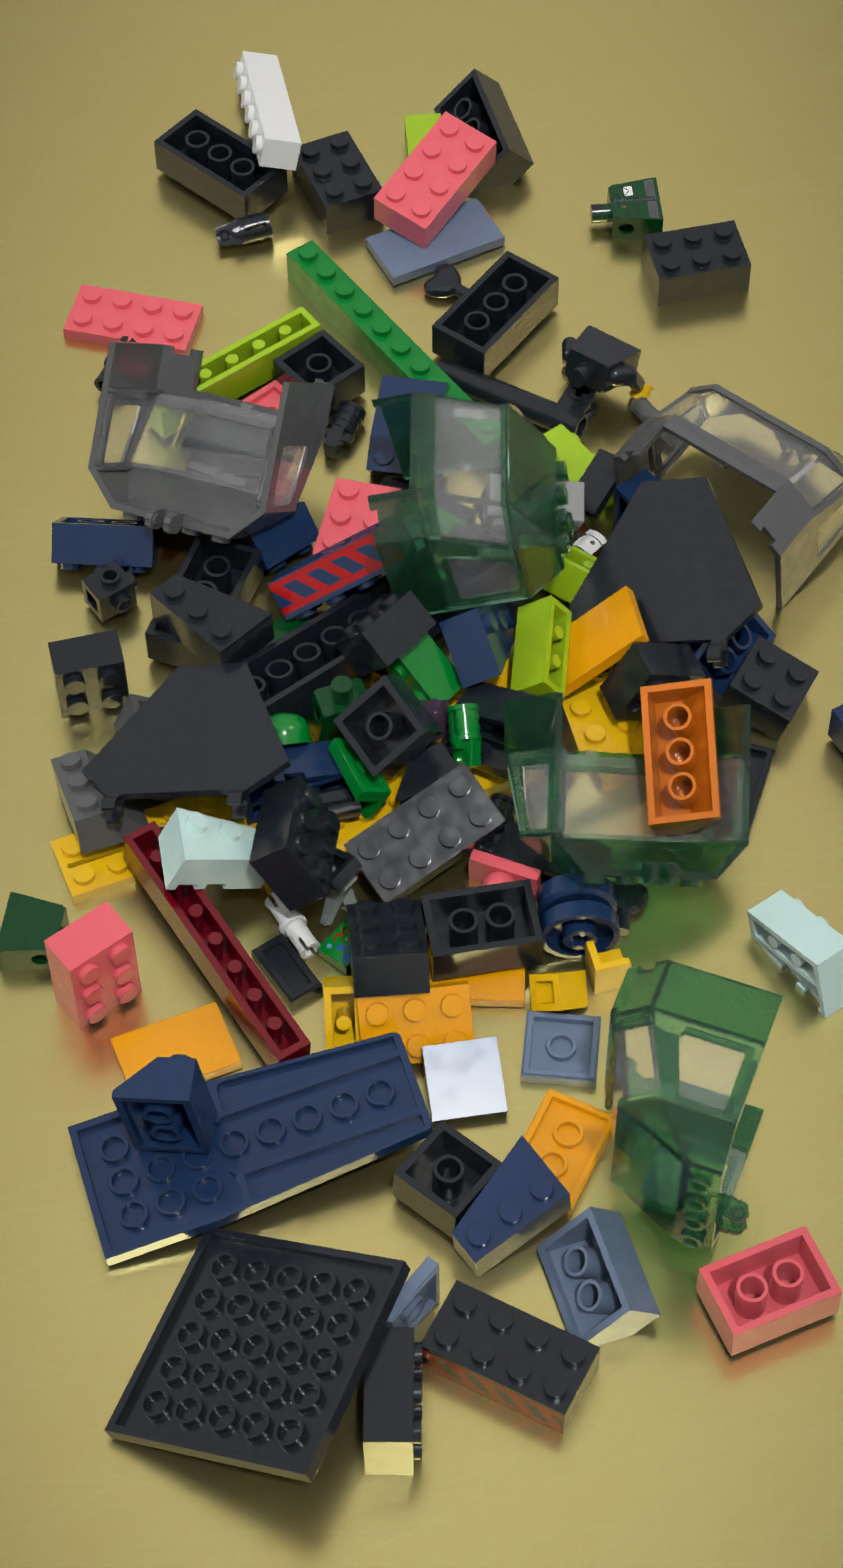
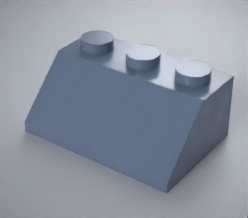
M589 1207L536 1247L569 1333L599 1346L632 1336L661 1315L620 1212Z

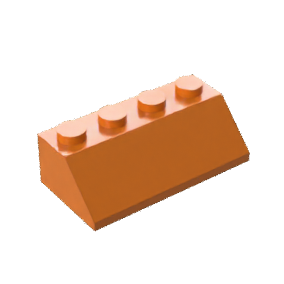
M706 678L640 687L648 825L657 836L694 832L722 819L712 679Z

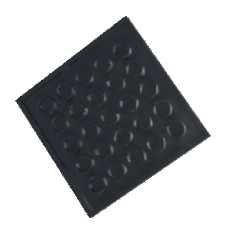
M219 1228L205 1232L105 1428L106 1433L112 1439L312 1483L411 1269L405 1261Z

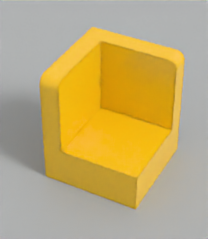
M593 940L585 942L584 965L594 994L629 987L632 967L630 958H623L620 948L597 953Z
M562 970L529 974L531 1011H564L588 1006L586 970Z

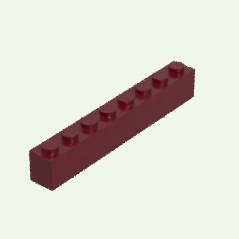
M153 821L124 836V860L266 1065L309 1055L311 1042L204 890L194 889L193 885H178L176 890H166L158 840L162 831L157 823Z

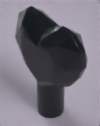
M447 263L438 265L434 270V277L428 279L424 284L425 293L433 298H448L454 295L460 298L469 289L461 284V276L456 268Z
M611 881L616 887L617 893L616 913L619 916L620 936H626L630 933L631 915L639 912L649 899L648 889L642 883L624 885L618 881Z

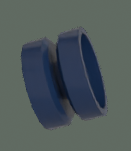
M571 872L549 879L537 890V912L540 918L545 951L557 957L581 959L585 957V942L593 940L597 953L612 949L620 940L619 916L616 913L617 893L616 887L611 880L599 874Z

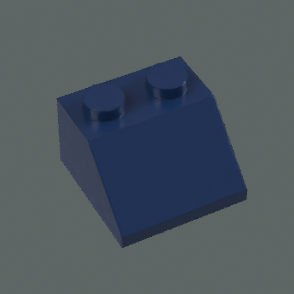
M298 502L296 512L246 538L231 539V541L262 550L263 570L272 572L283 567L286 564L285 559L291 555L298 556L313 548L311 543L317 540L319 531L305 502Z

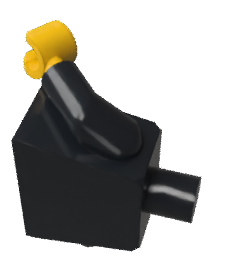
M591 325L585 328L577 340L574 337H567L563 340L562 363L566 364L564 373L572 386L580 388L584 385L599 393H606L616 387L629 386L631 388L629 395L635 399L639 397H646L648 399L654 389L645 383L644 378L637 371L642 350Z

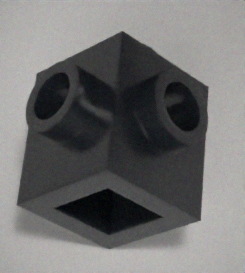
M117 561L101 567L91 575L81 579L84 600L102 622L119 613L126 612L137 604L135 589L138 588L137 581L129 570L124 571Z

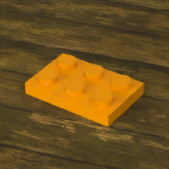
M467 980L430 984V993L356 998L360 1041L396 1032L402 1038L411 1064L423 1063L422 1046L474 1039L470 990Z

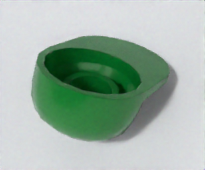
M277 713L270 716L282 745L313 742L309 725L302 716L293 713Z

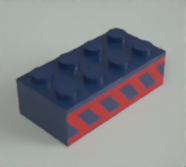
M398 512L281 570L267 584L286 620L297 616L300 621L317 612L316 609L322 606L323 602L326 601L330 606L346 598V594L351 592L355 586L361 591L376 583V579L381 577L382 573L387 571L388 575L391 576L405 569L407 564L412 561L411 556L418 548Z

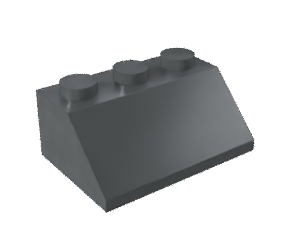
M85 749L69 752L60 757L50 759L58 792L82 855L123 843L124 836L149 824L139 799L124 800V817L121 824L106 823L108 811H101L100 809L101 801L106 796L82 772L84 767L97 754Z

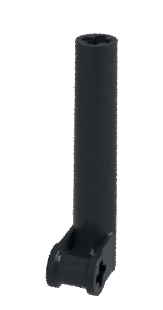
M442 358L437 364L469 397L548 431L562 424L571 433L573 432L581 438L586 427L597 412V404L594 400L597 391L584 385L576 388L569 384L556 403L445 358Z

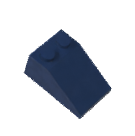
M382 375L369 442L366 470L369 473L436 481L447 382Z

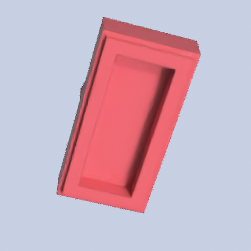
M473 849L469 857V879L482 883L481 886L530 879L536 901L537 890L541 886V871L539 869L477 849Z

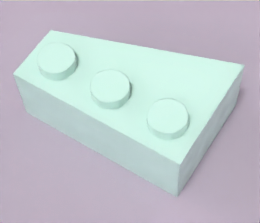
M177 807L158 837L166 890H176L178 885H193L194 889H205L207 884H221L223 889L261 888L265 881L249 863L256 828Z
M782 889L749 909L747 914L752 939L780 969L787 966L800 980L796 982V987L803 994L808 990L820 1002L818 1011L823 1017L827 1018L843 1007V934L838 933L829 926L823 917H817L799 899L792 898Z

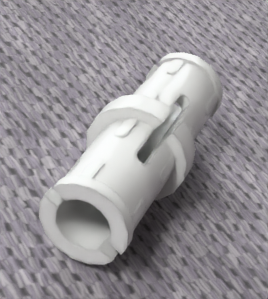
M273 892L271 895L276 902L273 903L271 898L267 897L264 904L279 923L278 930L290 939L302 959L313 957L314 954L310 947L318 953V947L321 944L306 926L307 919L301 912L296 910L290 912Z

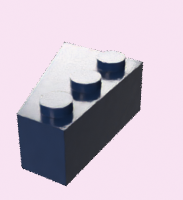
M505 602L479 607L439 622L463 689L502 674L515 640L516 631L514 627L517 624L513 610L507 607Z
M332 740L283 745L291 767L249 794L248 818H244L247 826L258 821L264 790L298 775H301L306 783L314 787L317 792L348 786L328 749Z
M522 1135L452 1232L455 1250L477 1278L571 1210L570 1193Z

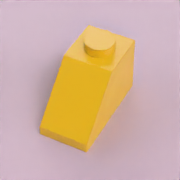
M352 976L323 977L326 1050L360 1041L356 998H354Z

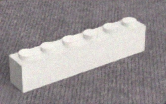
M242 51L240 62H235L233 78L238 81L237 93L241 94V108L245 109L244 120L245 123L249 124L248 136L253 140L252 152L257 155L259 166L296 171L302 142L277 55Z

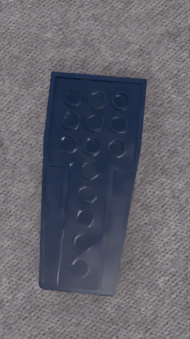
M396 1032L207 1081V1087L217 1109L211 1154L135 1150L117 1110L68 1127L108 1266L205 1233L211 1229L222 1227L425 1139L434 1130L401 1036Z

